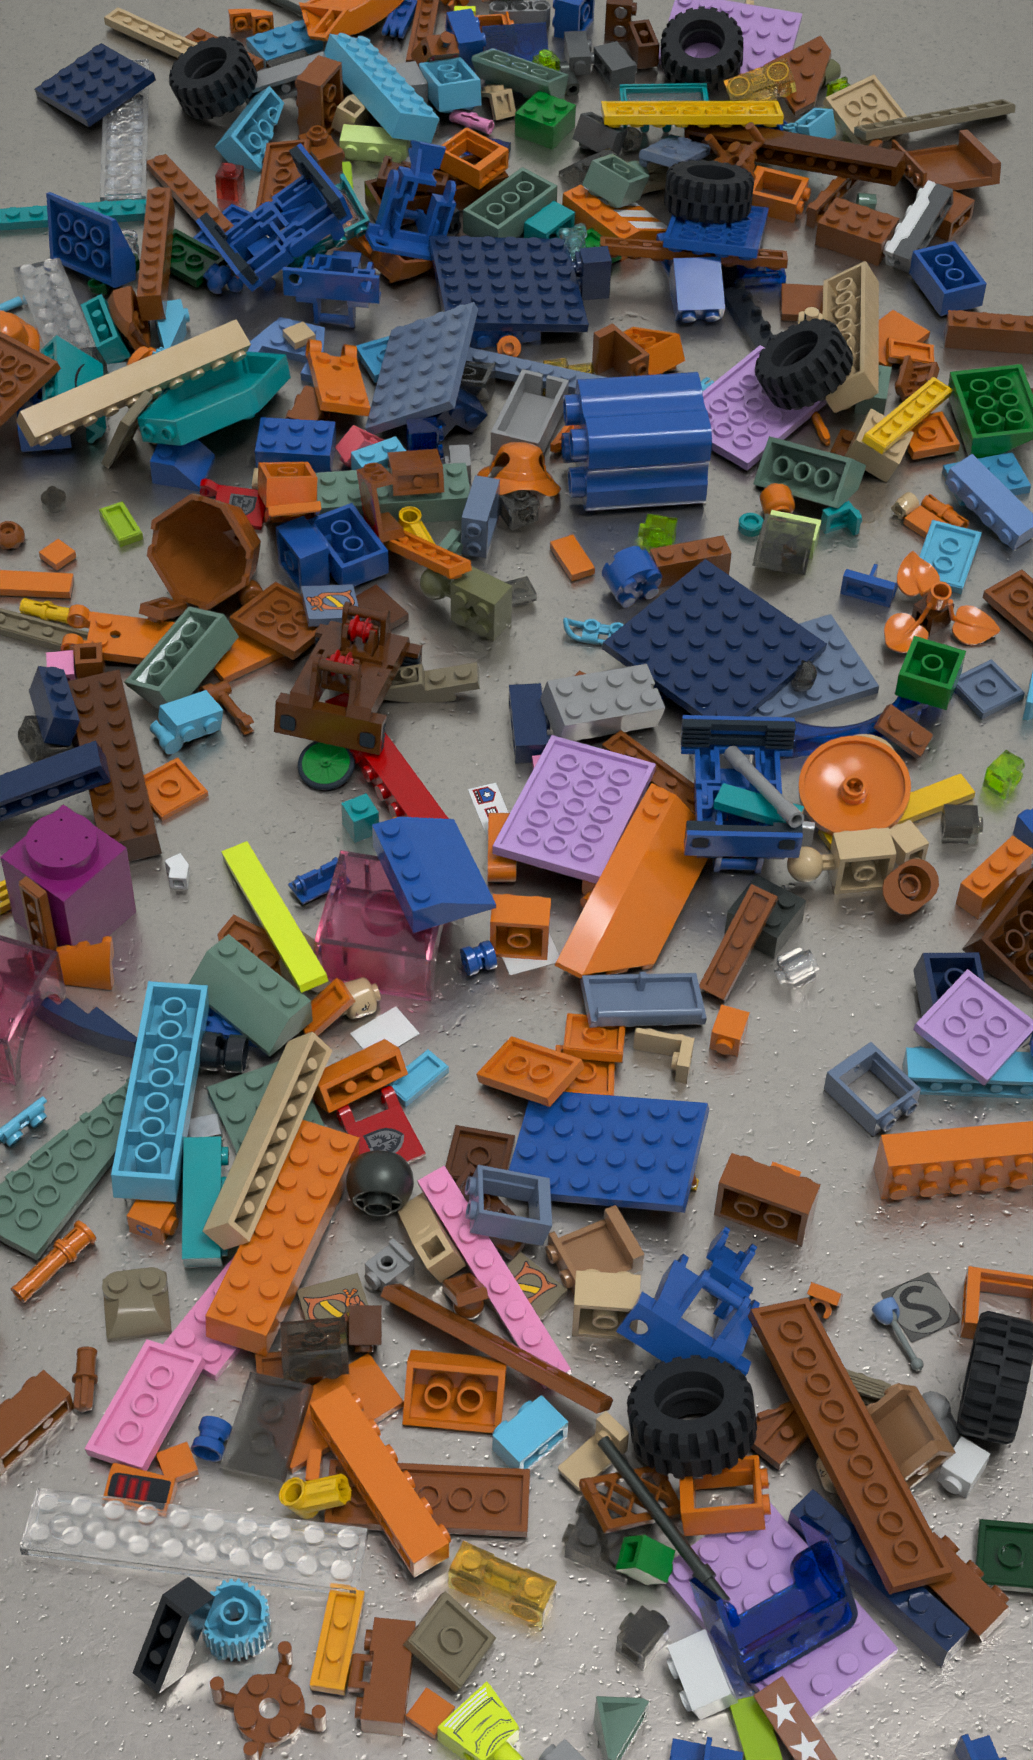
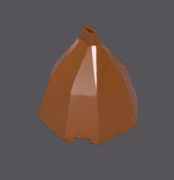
M192 493L152 519L151 529H153L152 544L148 546L147 557L174 601L179 603L187 602L199 606L198 609L208 611L249 585L257 568L261 540L241 507Z

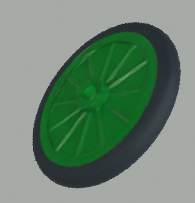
M316 741L307 745L298 759V772L301 779L308 786L318 790H331L343 785L351 777L355 768V759L348 748Z

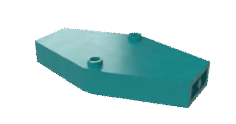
M248 351L246 353L247 356L238 362L229 361L223 368L217 371L212 369L206 371L199 379L192 380L190 378L185 380L176 389L171 390L169 387L137 418L143 442L182 446L242 419L255 417V413L259 412L291 378L286 354Z

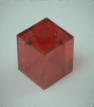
M221 163L215 175L218 199L239 202L245 190L244 166L233 163Z

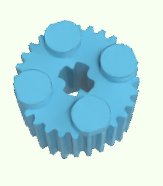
M240 1578L236 1582L230 1579L228 1583L223 1580L222 1585L217 1586L215 1592L210 1591L215 1598L202 1629L203 1641H205L206 1647L210 1648L211 1654L219 1660H226L227 1657L230 1658L231 1662H233L234 1658L241 1661V1658L244 1657L247 1660L248 1655L255 1656L260 1654L266 1647V1640H269L271 1619L268 1600L265 1599L264 1595L261 1596L260 1590L255 1591V1586L249 1587L248 1583L244 1584ZM239 1618L238 1621H231L232 1619Z

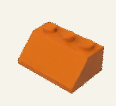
M411 1349L407 1360L402 1425L493 1433L495 1428L502 1422L507 1365L493 1357Z

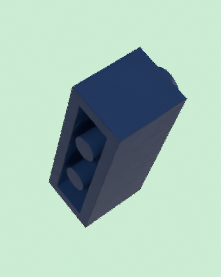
M38 666L29 689V694L44 743L70 746L80 719L65 671L57 667Z
M541 683L509 685L508 704L515 764L532 763V756L542 754L552 735H547V730L551 729V725L540 700L542 695Z

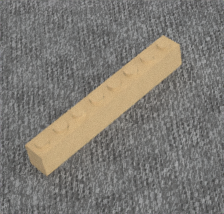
M314 1032L287 1042L205 1224L203 1232L223 1250L250 1242L333 1051Z

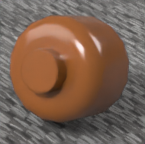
M250 580L249 585L236 593L241 605L244 606L260 594L263 589L257 581Z

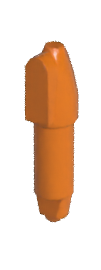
M816 411L811 416L819 439L824 445L829 446L831 442L829 431L825 427L821 415Z

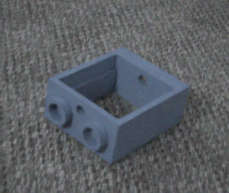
M475 475L462 514V555L487 558L499 519L500 479Z
M872 1042L829 1070L824 1085V1090L872 1136H875L882 1130L884 1132L888 1131L893 1127L897 1119L904 1114L906 1116L912 1114L919 1105L918 1099L921 1088ZM869 1070L900 1098L878 1115L848 1087L849 1084Z
M478 1165L473 1177L469 1176L465 1185V1195H469L465 1216L466 1219L470 1220V1233L543 1246L552 1228L550 1178ZM483 1193L529 1202V1218L484 1210Z

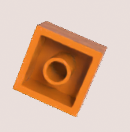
M309 462L258 463V493L266 508L268 506L317 501L318 477Z
M493 894L496 908L491 909L490 942L496 957L547 960L551 898Z

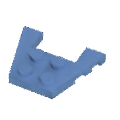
M279 317L250 341L249 352L286 354L287 359L306 363L300 373L301 380L313 383L308 360L305 355L306 345L295 350L283 337V329L300 323V321ZM305 323L316 334V340L322 342L321 352H324L325 327Z

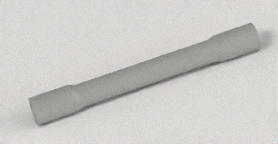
M730 746L725 750L724 758L767 799L791 827L796 828L803 823L804 815L750 763L749 759L738 747Z

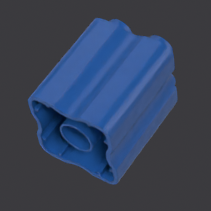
M698 372L576 380L575 394L563 396L565 426L574 425V429H571L569 433H562L561 435L563 462L576 463V467L568 468L570 498L582 497L585 511L706 503L708 467L712 449V430L708 411L704 404Z

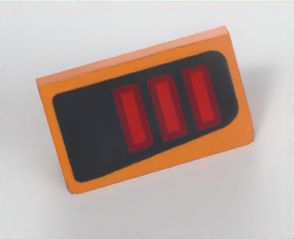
M112 1463L102 1501L106 1504L167 1519L177 1492V1483L171 1477Z

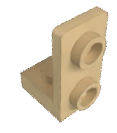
M496 84L483 86L484 90L481 91V97H488L490 99L493 120L515 116L516 109L512 88H504L503 85Z
M636 1028L633 1048L673 1056L671 1069L676 1070L675 1082L687 1084L695 1038L686 1037L683 1034L659 1032L650 1028Z
M607 1411L596 1419L595 1434L558 1466V1472L578 1491H581L579 1487L580 1479L599 1476L612 1465L597 1444L603 1437L608 1436L622 1455L627 1452L629 1432Z

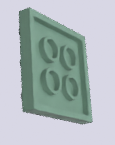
M278 1062L207 1087L209 1098L236 1156ZM311 1099L303 1120L325 1126Z

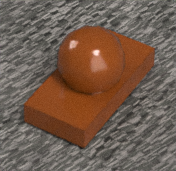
M465 1273L442 1281L443 1291L453 1301V1310L456 1314L467 1320H473L480 1316L484 1308V1300L488 1299L489 1296L487 1288L472 1273Z

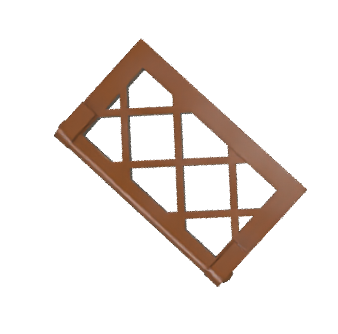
M649 1466L633 1469L648 1490L654 1494L657 1502L659 1498L666 1501L668 1507L663 1508L669 1518L681 1517L680 1501L668 1480V1475L665 1476L658 1473L655 1467L651 1469ZM619 1472L582 1478L579 1481V1487L586 1501L589 1502L604 1533L655 1523L648 1512L639 1514L631 1512L633 1503L645 1510L646 1508L632 1490L629 1491L617 1484L618 1482L625 1481ZM652 1476L657 1486L646 1481L643 1477ZM603 1485L608 1487L606 1496L604 1497L599 1494L596 1487ZM613 1491L628 1499L626 1509L610 1500ZM607 1508L622 1517L612 1519Z

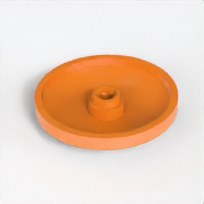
M844 736L822 744L807 758L799 776V799L801 806H804V813L811 822H815V826L831 836H833V833L842 831L868 830L871 828L890 829L900 821L906 812L910 800L911 780L904 761L888 745L869 737Z

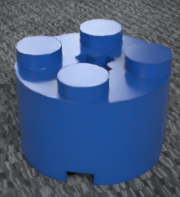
M640 546L625 548L613 556L615 560L610 565L607 562L602 569L603 579L617 602L623 608L632 606L636 600L644 597L652 599L659 592L658 586L662 581V574L645 548L644 550H641Z

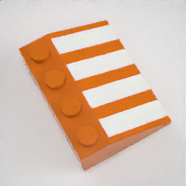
M578 185L563 193L562 205L575 212L574 226L582 232L593 228L603 237L656 241L657 234L665 233L667 230L665 224L636 202L615 208L610 206L607 200L601 196L597 197L588 192L589 189L582 185ZM622 256V259H620L619 261L622 262L628 259V257Z

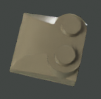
M155 1267L112 1272L103 1279L102 1290L107 1342L172 1333L168 1280L165 1271Z

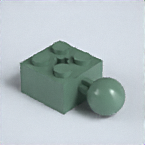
M609 154L592 160L582 186L589 189L588 192L590 194L606 199L610 206L620 208L640 200L650 176L648 168L641 166L639 161L627 163L616 155Z

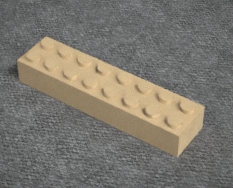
M866 261L824 280L823 319L831 321L838 327L853 353V366L850 374L846 376V381L839 385L833 394L827 395L825 399L834 413L849 409L854 404L863 400H869L878 394L879 281Z

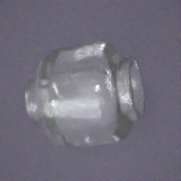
M796 947L777 957L778 968L774 969V973L780 985L786 983L790 989L795 990L814 981L819 967L809 949L805 951L802 947Z

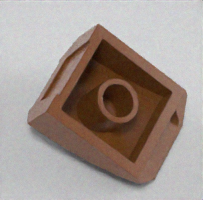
M372 250L370 255L371 261L374 263V269H377L386 276L390 283L410 279L433 267L430 260Z
M132 286L113 290L108 298L109 311L126 343L133 352L143 346L149 348L151 346L150 320H141L137 296Z

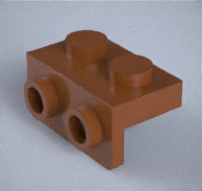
M910 355L904 357L903 364L899 368L898 380L895 382L896 394L900 395L902 402L932 377L937 379L940 370L938 363L914 365Z

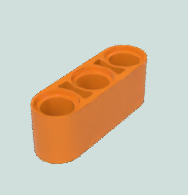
M489 813L487 882H516V860L492 854L493 844L510 813Z

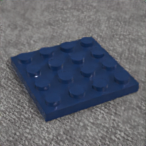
M100 43L83 56L78 57L67 67L59 70L57 74L43 81L34 90L37 97L90 127L156 81V78L152 71Z

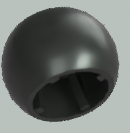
M376 1150L360 1154L352 1162L346 1177V1188L351 1201L356 1207L373 1216H386L400 1210L407 1204L414 1187L413 1172L408 1162L402 1156L389 1151Z

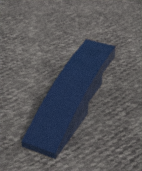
M36 990L29 996L32 1013L56 1030L103 1051L134 1058L137 1037L98 1007H95L87 1014L68 998L57 1005L39 990Z

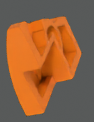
M105 936L102 939V943L90 945L88 941H82L74 946L64 945L57 947L54 958V984L112 990L114 984L112 967L114 947L112 937Z

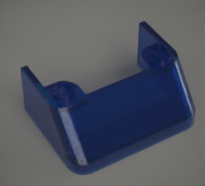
M806 1515L800 1517L799 1520L808 1548L799 1552L791 1562L790 1574L793 1584L738 1615L732 1603L721 1599V1597L694 1577L689 1580L705 1627L735 1673L749 1684L763 1681L852 1628L857 1620V1606L834 1536Z

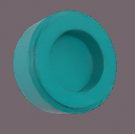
M745 513L740 516L738 530L741 534L755 537L763 531L764 520L760 515Z

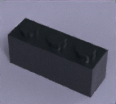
M189 1576L162 1594L133 1670L135 1676L158 1694L185 1675L215 1596Z

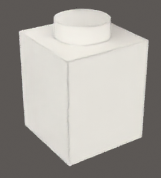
M961 1436L953 1448L956 1453L943 1463L937 1481L942 1483L947 1491L967 1498L985 1470L990 1453Z

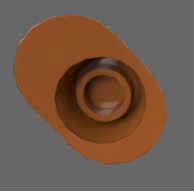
M923 859L908 860L884 879L882 886L883 897L893 911L899 914H911L934 897L939 887V877L935 868L929 862Z

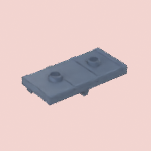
M671 134L659 140V142L640 150L639 163L643 167H647V164L650 162L671 167L673 164H678L681 161H699L710 154L711 148L707 144Z
M640 972L639 974L582 975L581 988L589 1028L642 1025L669 1026L680 1024L705 1025L707 1017L696 973L646 974V972Z

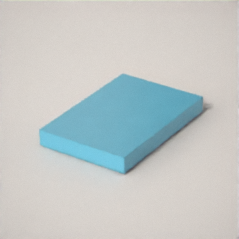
M932 520L919 557L936 569L940 581L947 583L951 587L952 592L962 594L982 532Z

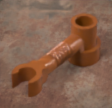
M226 680L214 685L209 683L199 688V692L207 690L217 703H221L235 719V723L243 735L254 731L249 725L254 723L252 717L242 712L231 699L232 690Z

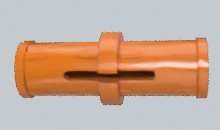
M932 494L926 495L922 500V507L946 523L968 528L969 520L956 513L951 505H945Z

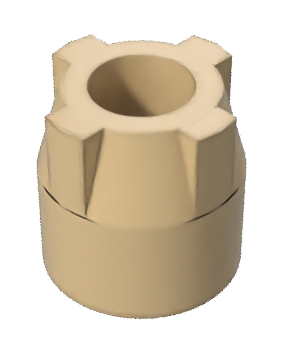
M906 492L891 506V510L898 516V519L902 520L919 507V501L913 493Z

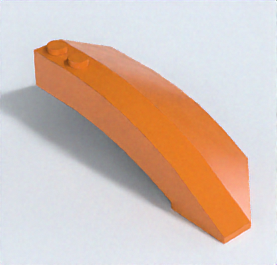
M310 0L306 3L299 2L303 13L309 38L328 41L330 34L338 35L339 33L353 35L366 30L388 16L404 0Z
M653 783L650 784L595 885L554 966L582 979V975H592L599 972H605L606 975L624 973L629 968L641 967L642 970L653 968L708 858L684 855L686 822L695 821V814L677 795Z

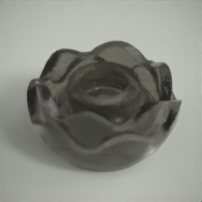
M801 660V665L796 668V676L791 681L792 688L796 692L810 690L817 676L815 665L810 660Z

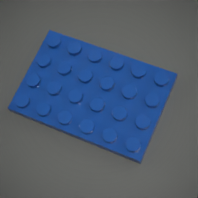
M751 205L749 215L742 221H736L735 223L727 222L725 224L693 222V220H685L672 214L663 239V247L673 252L690 250L693 254L697 255L714 253L715 256L721 258L731 255L738 256L739 259L746 261L753 258L757 259L769 208Z
M563 1092L550 1107L529 1100L509 1171L550 1178L551 1201L604 1206L616 1205L617 1207L685 1213L709 1115L708 1103L573 1092Z

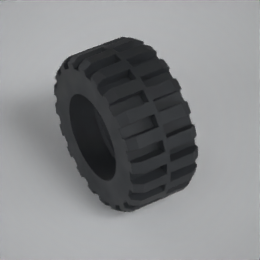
M699 6L698 9L694 10L692 7L686 9L685 13H678L675 15V20L671 19L666 24L667 28L663 29L661 39V65L665 76L669 80L671 79L672 84L707 83V92L712 93V90L716 89L719 91L723 89L725 84L728 86L729 82L738 76L740 67L743 65L744 42L740 26L737 25V21L733 17L729 18L728 13L724 11L718 12V9L714 7L705 9V6ZM696 43H710L720 49L718 53L707 58H695L684 52L687 47Z
M219 36L218 38L211 37L206 41L197 42V45L190 46L184 54L181 53L170 70L169 85L186 114L197 119L205 118L208 120L213 119L215 116H224L227 112L231 113L237 106L244 104L245 99H249L252 95V90H255L258 75L244 45L232 37Z
M713 160L681 161L678 164H673L667 171L664 205L667 211L674 216H679L685 220H693V222L725 224L727 222L735 223L736 221H742L751 211L754 178L745 168L742 169L740 166L731 165L726 162L721 163Z
M818 318L811 319V321L804 320L800 324L789 326L787 330L781 331L777 334L776 338L771 339L767 343V347L761 350L759 358L756 360L755 376L775 406L785 410H800L805 406H813L817 401H823L827 395L833 394L837 387L846 381V376L850 374L853 366V353L834 323Z
M985 1311L980 1314L971 1347L958 1412L956 1429L962 1435L1002 1445L1013 1443L1023 1410L1033 1362L1032 1321L992 1311Z
M691 1355L690 1358L682 1359V1356L672 1358L671 1362L665 1363L663 1361L656 1364L655 1369L652 1371L648 1369L640 1377L641 1380H637L631 1388V1393L627 1399V1413L634 1450L651 1469L655 1467L656 1471L665 1476L673 1474V1477L677 1479H685V1476H693V1479H703V1475L708 1474L715 1476L721 1474L724 1468L731 1469L736 1466L738 1459L743 1460L755 1443L757 1421L751 1384L741 1371L735 1370V1367L726 1361L720 1363L717 1358L708 1356L707 1359H704L700 1355ZM688 1414H708L704 1417L697 1419H677L681 1416Z

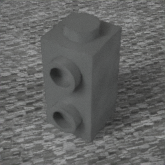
M586 31L564 32L563 51L570 70L574 72L575 76L590 75V68L594 66V52H591V39L587 40Z

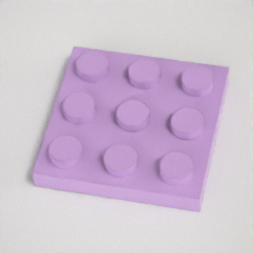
M967 969L921 1017L913 1030L985 1086L1032 1035L1033 1019Z

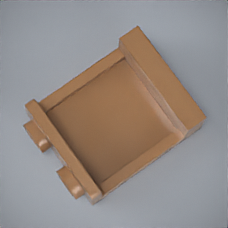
M616 1205L605 1209L603 1220L559 1238L555 1231L549 1233L548 1246H545L546 1255L550 1263H556L560 1270L559 1277L562 1285L566 1289L570 1288L573 1295L575 1294L576 1270L595 1269L606 1273L626 1271L632 1274L643 1270L645 1254Z
M897 1383L887 1388L884 1392L885 1396L879 1401L867 1405L866 1408L909 1489H912L956 1452L918 1388L912 1385Z

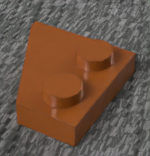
M791 1401L781 1404L777 1409H767L757 1413V1437L751 1449L780 1470L808 1439L809 1436Z

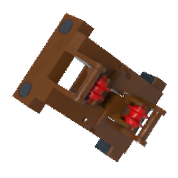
M346 601L342 611V623L330 621L328 625H319L315 632V648L291 689L290 694L281 692L275 703L274 732L380 755L384 748L387 715L376 712L399 668L422 664V645L410 643L409 637L391 634L390 610L384 609L383 612L353 606L352 602ZM371 620H372V621H376V622H381V625H380V636H379V626L373 625V624L371 623ZM325 689L349 694L347 707L324 703L319 700Z

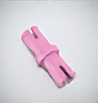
M455 109L450 113V122L466 126L471 130L475 129L489 135L494 129L493 120L479 117L475 112L467 113Z

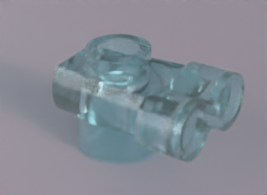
M583 223L576 224L572 228H563L559 231L560 239L564 241L565 249L570 253L572 262H574L575 252H579L580 248H586L585 238L588 234L586 225Z

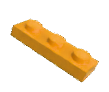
M335 1586L330 1587L309 1684L310 1690L345 1696L351 1658L354 1653L365 1600V1591Z

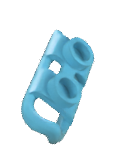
M566 617L563 619L564 630L571 639L581 643L602 645L603 641H605L598 639V634L610 637L624 625L619 622L605 625L595 619H588L585 622ZM569 625L583 628L582 637L573 633Z
M42 1096L0 1128V1142L3 1144L7 1143L10 1147L24 1136L21 1132L23 1128L29 1125L36 1128L46 1120L48 1116L44 1113L45 1108L43 1105L47 1100Z

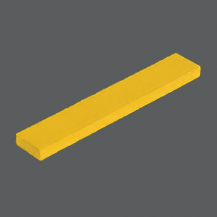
M932 377L865 433L862 442L880 454L885 453L948 399L953 389Z
M961 773L910 793L906 812L897 824H902L908 820L914 822L974 799L975 791ZM819 829L818 835L830 850L833 836Z

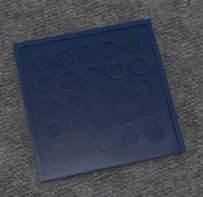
M465 235L461 237L429 236L428 245L442 312L454 309L459 305L474 302L478 308V313L473 331L588 332L589 323L576 280L575 270L572 267V259L566 239L469 237Z
M705 559L603 641L602 649L626 667L647 664L655 682L654 687L692 715L750 716L826 650L827 643Z

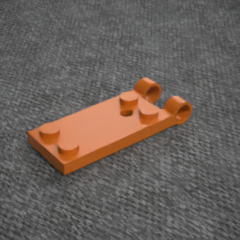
M308 339L305 355L308 360L320 410L368 417L370 404L357 362V346L344 344L341 350V357L321 352L322 342L320 340Z
M72 605L69 608L67 623L77 629L89 628L86 641L77 634H66L62 640L61 651L73 650L75 658L74 644L102 642L104 660L140 664L175 622L163 621V623H156L146 618L92 612L83 605Z

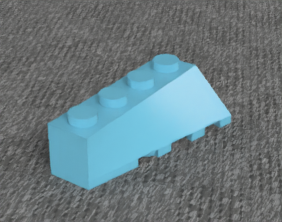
M268 86L252 98L216 144L215 148L229 164L256 172L261 171L266 143H269L274 135L273 129L278 123L284 102Z

